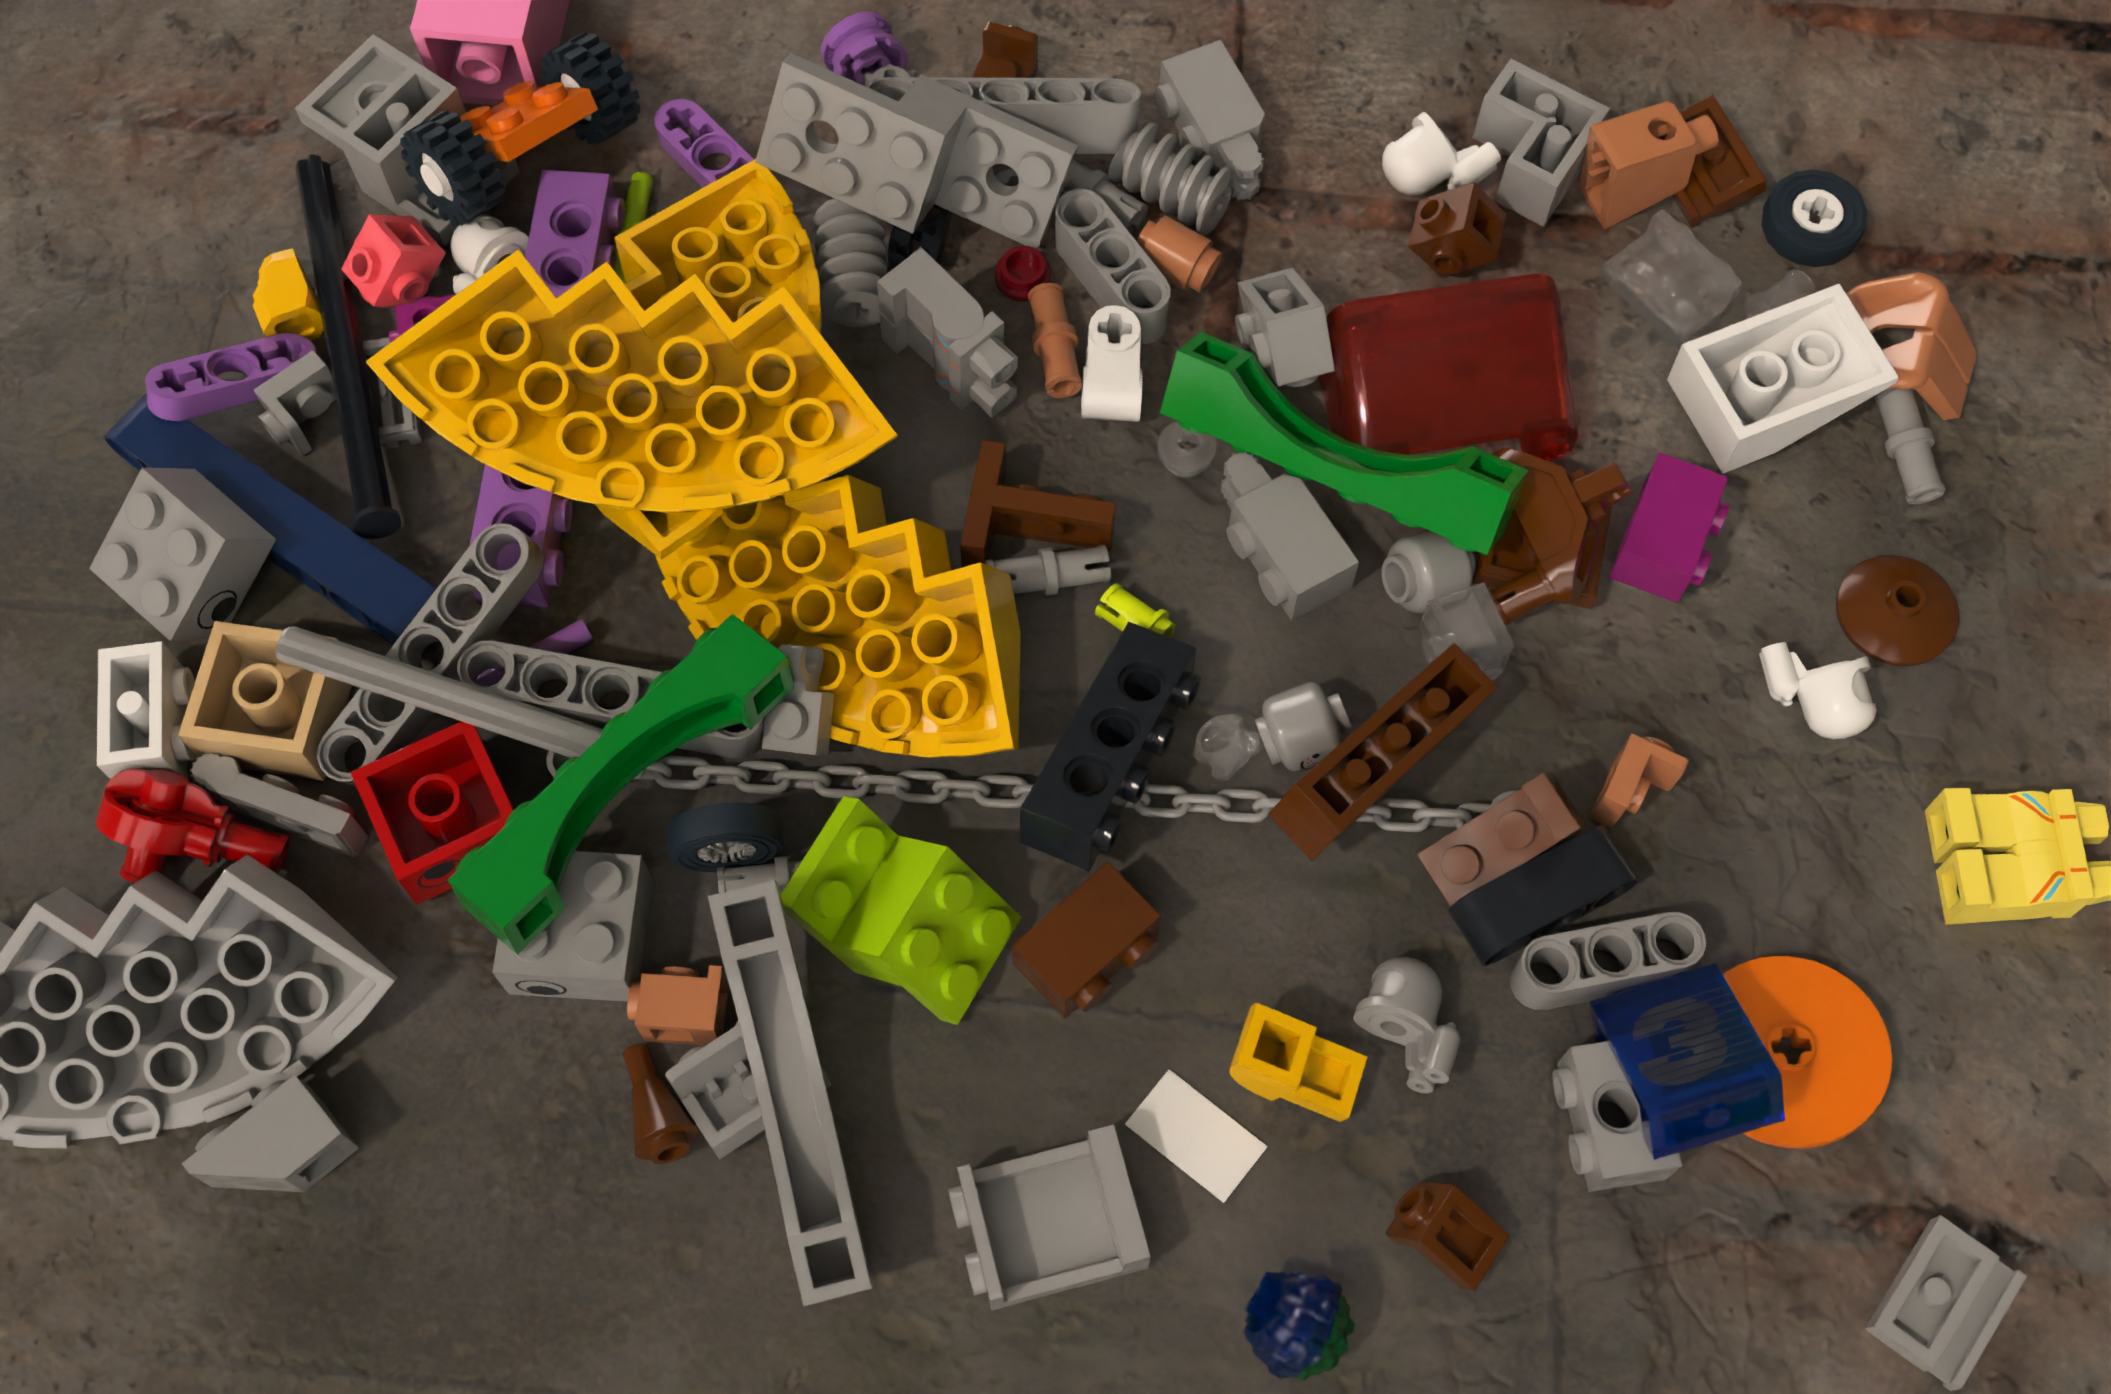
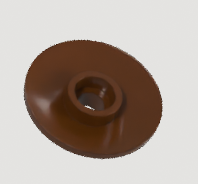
M1883 555L1867 559L1850 570L1837 592L1836 613L1843 632L1856 648L1879 662L1894 666H1915L1929 662L1939 656L1949 646L1957 632L1959 612L1956 599L1950 587L1933 569L1914 559L1897 555ZM1896 596L1906 599L1912 607L1900 604Z

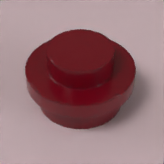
M1024 245L1016 246L1005 252L998 261L995 268V282L999 291L1006 297L1015 301H1029L1028 293L1032 288L1042 283H1051V266L1037 249Z

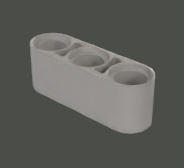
M1074 189L1063 194L1056 204L1055 248L1058 254L1100 308L1112 305L1126 307L1134 312L1140 321L1141 344L1157 341L1164 335L1168 327L1171 287L1167 279L1097 193L1087 189ZM1106 265H1115V266H1118V267H1116V268H1109V267H1106ZM1138 305H1146V306H1149V307H1152V308H1149V309H1141V308H1138V307H1136V306H1138Z
M1667 912L1542 936L1533 940L1524 949L1513 966L1510 974V988L1515 998L1524 1006L1534 1010H1549L1667 987L1680 982L1703 956L1706 948L1705 933L1700 924L1691 916L1680 912ZM1656 939H1666L1673 942L1678 947L1682 960H1672L1665 957L1659 951ZM1605 951L1613 955L1620 965V972L1603 970L1596 963L1593 952ZM1544 963L1549 965L1558 976V984L1547 985L1540 982L1534 977L1530 964Z

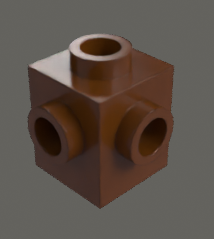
M1475 182L1418 201L1408 247L1441 278L1497 261L1507 214Z

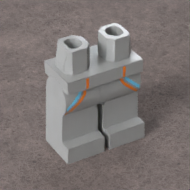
M920 247L877 281L882 341L896 354L909 345L934 369L937 382L941 387L950 392V400L960 410H963L974 401L992 418L1017 398V386L1009 378L1012 377L1018 368V357L1004 345V322L993 311L984 317L983 309L979 303L923 248Z

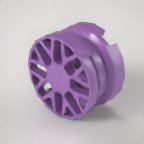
M873 11L858 12L841 20L827 33L820 47L821 59L830 71L865 87L866 73L873 74L878 69L887 66V64H892V66L905 70L908 63L907 52L896 36L892 35V27L882 14Z

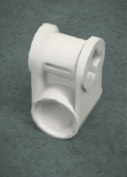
M1118 305L1105 306L1097 310L1091 317L1088 328L1086 364L1083 367L1081 419L1140 421L1142 402V369H1140L1141 327L1137 316L1126 307Z

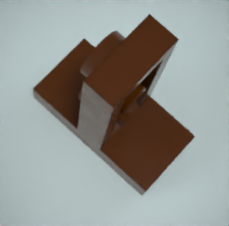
M982 440L960 542L961 567L980 562L985 564V561L989 559L994 534L1084 548H1092L1104 544L1107 551H1111L1116 503L1106 502L1095 495L1079 493L1073 496L1047 493L1036 486L1019 484L1014 487L1004 486L1006 476V444Z
M1543 772L1521 786L1520 790L1417 854L1450 907L1474 889L1519 867L1587 825L1552 772Z

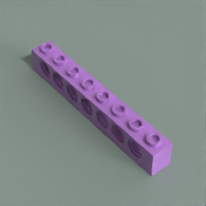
M542 170L525 258L556 298L606 261L613 270L615 268L617 253L615 246L612 244L614 233L621 232L625 204L623 198L616 197L610 174ZM575 282L571 285L563 286L567 283ZM485 464L470 545L486 527L497 523L510 524L524 533H533L530 538L541 548L544 557L543 569L538 579L518 605L549 607L552 586H559L563 578L564 557L562 550H559L562 532H569L572 526V499L536 487L523 490V487L527 484ZM519 543L505 545L500 550L497 556L499 570H507L517 564L521 556ZM473 592L476 601L482 603L481 593Z

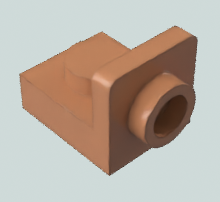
M1631 733L1615 756L1589 818L1613 828L1625 810L1636 814L1650 784L1665 791H1670L1684 774L1689 760L1676 754L1670 745L1659 739L1651 737L1641 738Z

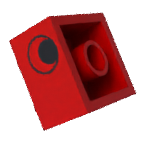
M462 721L350 772L397 881L416 905L452 889L447 880L456 872V868L462 858L474 848L483 847L505 827L507 818L516 808L490 751L476 726Z

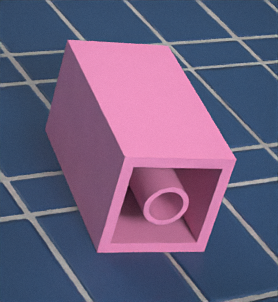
M418 0L410 31L424 67L455 86L463 103L496 106L505 100L502 95L503 92L514 85L526 81H534L535 86L548 85L540 79V71L544 70L540 66V60L544 58L545 53L560 45L570 0Z

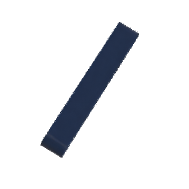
M147 394L103 437L106 443L120 457L139 471L141 468L196 469L276 538L266 557L268 560L392 645H394L436 590L435 587L189 420L169 421L154 415L148 408Z

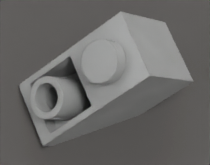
M294 1074L288 1080L274 1082L259 1092L252 1101V1108L231 1125H221L207 1133L197 1143L196 1152L181 1164L190 1175L210 1187L306 1192L357 1151L359 1147L317 1093Z

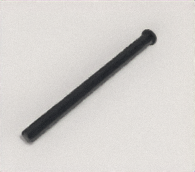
M310 154L308 159L298 160L295 167L356 513L351 519V528L354 533L362 538L379 539L390 536L398 531L401 527V517L398 511L392 508L351 280L341 270L347 258L330 165L322 161L321 156Z

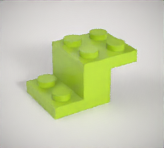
M843 796L781 893L785 913L854 973L903 987L941 1021L957 1026L1022 918L948 846L898 836L860 799Z

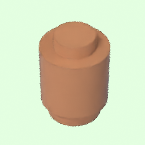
M1166 215L1158 223L1151 220L1148 221L1137 239V243L1165 276L1167 281L1185 292L1191 288L1202 293L1214 277L1223 256L1222 252L1213 248L1212 240Z

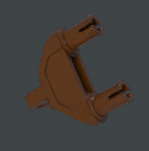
M1501 448L1491 453L1494 456L1529 470L1514 510L1538 557V560L1535 561L1536 568L1496 589L1492 588L1487 591L1490 601L1496 604L1493 607L1498 617L1505 626L1552 600L1557 605L1560 603L1567 604L1578 598L1582 593L1600 537L1597 525L1608 518L1605 512L1607 508L1632 494L1629 484L1615 462L1586 475L1583 468L1568 474L1563 466L1518 450Z

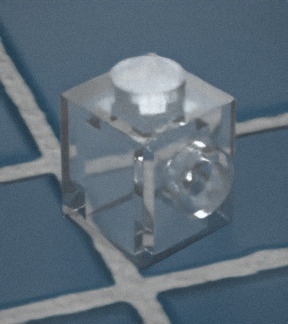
M1483 582L1427 602L1419 624V629L1423 635L1421 646L1427 664L1429 665L1455 642L1492 681L1498 678L1503 672L1514 643L1485 583Z

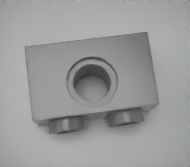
M1638 1036L1570 1047L1557 1063L1558 1069L1553 1071L1552 1081L1556 1101L1561 1109L1568 1108L1574 1134H1570L1568 1138L1571 1163L1578 1175L1584 1174L1588 1192L1666 1180L1682 1167L1661 1083L1655 1084L1647 1080L1659 1075L1645 1078L1641 1073L1657 1067L1654 1066L1641 1071L1638 1064L1654 1060L1649 1037L1634 1041V1039L1642 1037ZM1607 1101L1617 1105L1625 1116V1128H1614L1607 1125L1599 1115L1598 1102Z

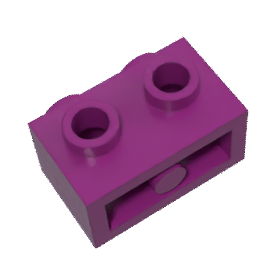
M1659 452L1643 483L1609 578L1678 603L1689 583L1700 586L1713 554L1703 549L1707 535L1717 537L1730 507V503L1720 500L1728 477Z

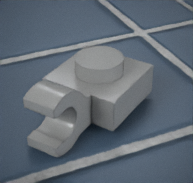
M781 644L779 650L788 657L794 689L765 716L762 749L809 755H828L834 693L818 692L819 678L824 659L823 648Z

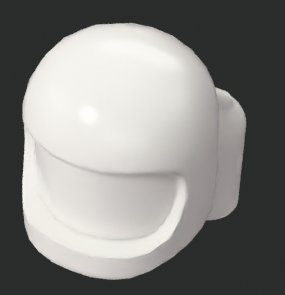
M1422 112L1413 119L1412 130L1396 142H1391L1387 145L1382 157V167L1388 181L1400 193L1409 196H1421L1446 179H1449L1448 191L1472 182L1479 184L1497 169L1496 164L1501 161V156L1490 142L1485 143L1481 147L1474 145L1457 152L1430 116Z
M481 214L462 226L461 224L458 225L451 238V253L454 262L464 273L453 277V290L455 294H458L519 249L525 257L529 237L520 229L505 227L500 220L486 214Z
M1786 642L1772 644L1761 649L1759 656L1770 696L1774 700L1780 701L1782 705L1790 706L1793 704L1792 698L1797 695L1807 724L1819 736L1833 740L1845 739L1861 733L1874 721L1877 712L1876 703L1872 701L1864 672L1871 668L1868 656L1853 661L1837 662L1807 671L1797 654L1789 652Z

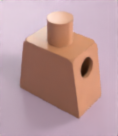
M1667 101L1590 126L1579 188L1603 228L1607 229L1684 189L1688 185L1695 156L1717 147L1718 133L1716 127L1707 115L1685 122L1675 104Z

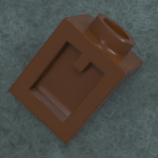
M987 22L982 32L983 52L972 78H1035L1038 71V36L1017 26H1005Z
M1426 1181L1419 1182L1401 1197L1395 1208L1396 1217L1386 1231V1235L1396 1244L1415 1247L1457 1286L1472 1291L1477 1289L1510 1237L1501 1226L1455 1185Z

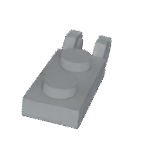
M203 753L202 757H197V761L192 763L193 768L190 769L192 772L190 777L194 780L193 782L205 789L216 804L230 806L233 812L351 857L359 856L369 837L354 819L355 810L334 797L320 795L317 801L299 795V789L293 784L270 774H265L262 781L243 773L239 763L234 758L225 755L221 757L219 753Z

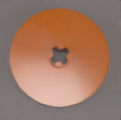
M1762 957L1744 962L1728 970L1717 978L1706 991L1722 986L1726 987L1702 995L1699 1002L1731 993L1730 995L1706 1001L1711 1006L1695 1010L1694 1012L1733 1000L1735 1002L1715 1007L1716 1013L1693 1019L1691 1022L1738 1007L1739 1009L1717 1015V1021L1689 1029V1031L1743 1015V1017L1717 1024L1713 1031L1688 1038V1040L1748 1022V1024L1719 1032L1718 1034L1722 1038L1691 1047L1687 1046L1688 1049L1752 1030V1032L1725 1039L1726 1045L1694 1054L1693 1050H1689L1688 1058L1749 1039H1757L1728 1047L1727 1054L1697 1062L1690 1066L1759 1045L1762 1047L1728 1056L1721 1065L1694 1072L1692 1075L1766 1053L1759 1057L1716 1069L1710 1074L1695 1080L1700 1093L1708 1105L1720 1118L1740 1133L1759 1142L1776 1147L1794 1149L1814 1148L1831 1144L1852 1134L1871 1117L1886 1093L1892 1070V1051L1888 1031L1881 1015L1869 997L1855 983L1838 971L1821 963L1799 957ZM1782 1037L1790 1038L1793 1048L1804 1049L1805 1051L1801 1053L1795 1065L1787 1063L1785 1054L1773 1052V1049L1777 1048Z

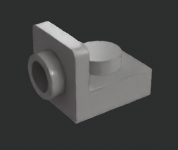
M312 350L254 389L255 394L266 410L258 416L262 425L279 445L289 440L302 456L313 449L299 425L309 418L322 414L336 400L332 375L326 364Z

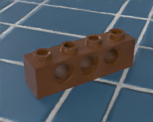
M1454 642L1296 782L1268 813L1269 817L1313 861L1458 728L1498 686Z

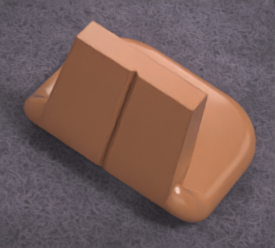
M1913 272L1867 281L1846 292V295L1871 334L1883 328L1915 329L1912 339L1882 349L1899 377L1897 382L1887 389H1915L1943 420L1960 418L1977 351L1956 308L1950 302V295L1946 286L1934 276Z

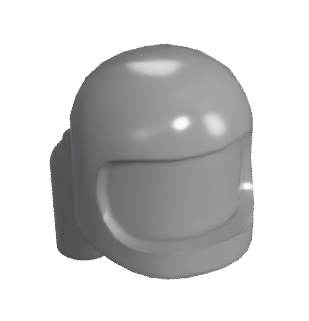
M1390 958L1374 970L1369 996L1357 1004L1353 1019L1357 1025L1367 1032L1405 1046V1067L1409 1070L1407 1086L1419 1093H1431L1435 1083L1443 1084L1449 1081L1461 1037L1456 1030L1455 1023L1449 1022L1446 1025L1440 1026L1436 1024L1443 994L1441 981L1436 972L1430 966L1415 958Z

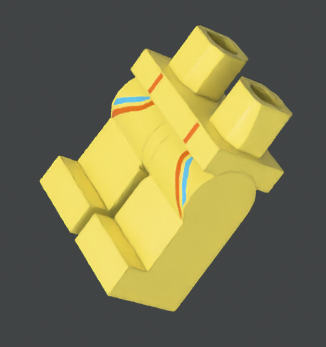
M1944 788L1925 809L1934 863H1943L1936 870L1946 925L2037 919L2050 916L2051 918H2071L2086 905L2111 900V861L2087 862L2084 845L2100 844L2108 837L2109 822L2106 808L2103 804L2074 802L2072 789L2052 790L2049 794L2041 791H2022L2011 794H1971L1970 788ZM1957 885H1958V890H1959L1960 898H1959L1958 893H1957Z

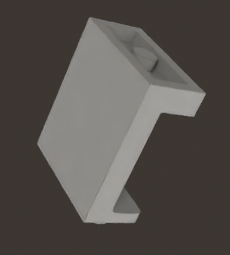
M1114 1125L1088 1131L1086 1141L975 1170L971 1169L970 1164L957 1167L960 1186L948 1189L957 1229L967 1226L971 1227L977 1251L964 1255L973 1294L975 1296L987 1292L991 1311L1148 1269L1151 1256Z

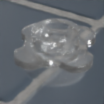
M1238 714L1213 717L1201 727L1196 737L1194 757L1200 763L1207 762L1212 767V776L1218 781L1231 779L1236 774V770L1244 766L1250 756L1256 755L1262 746L1261 736L1255 731L1248 732L1243 727L1244 720Z

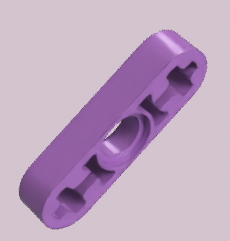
M687 99L671 100L663 104L656 112L654 122L661 147L702 188L754 160L693 101ZM677 124L683 128L691 126L692 135L695 140L694 143L691 144L690 136L678 127L672 130V127ZM713 153H722L731 158L730 163L720 170H708L701 165L703 159Z
M282 333L158 365L152 368L145 378L148 408L159 418L169 421H182L257 401L259 399L254 389L313 350L316 353V348L304 336ZM234 371L244 373L248 377L241 381H224L217 376L224 372Z

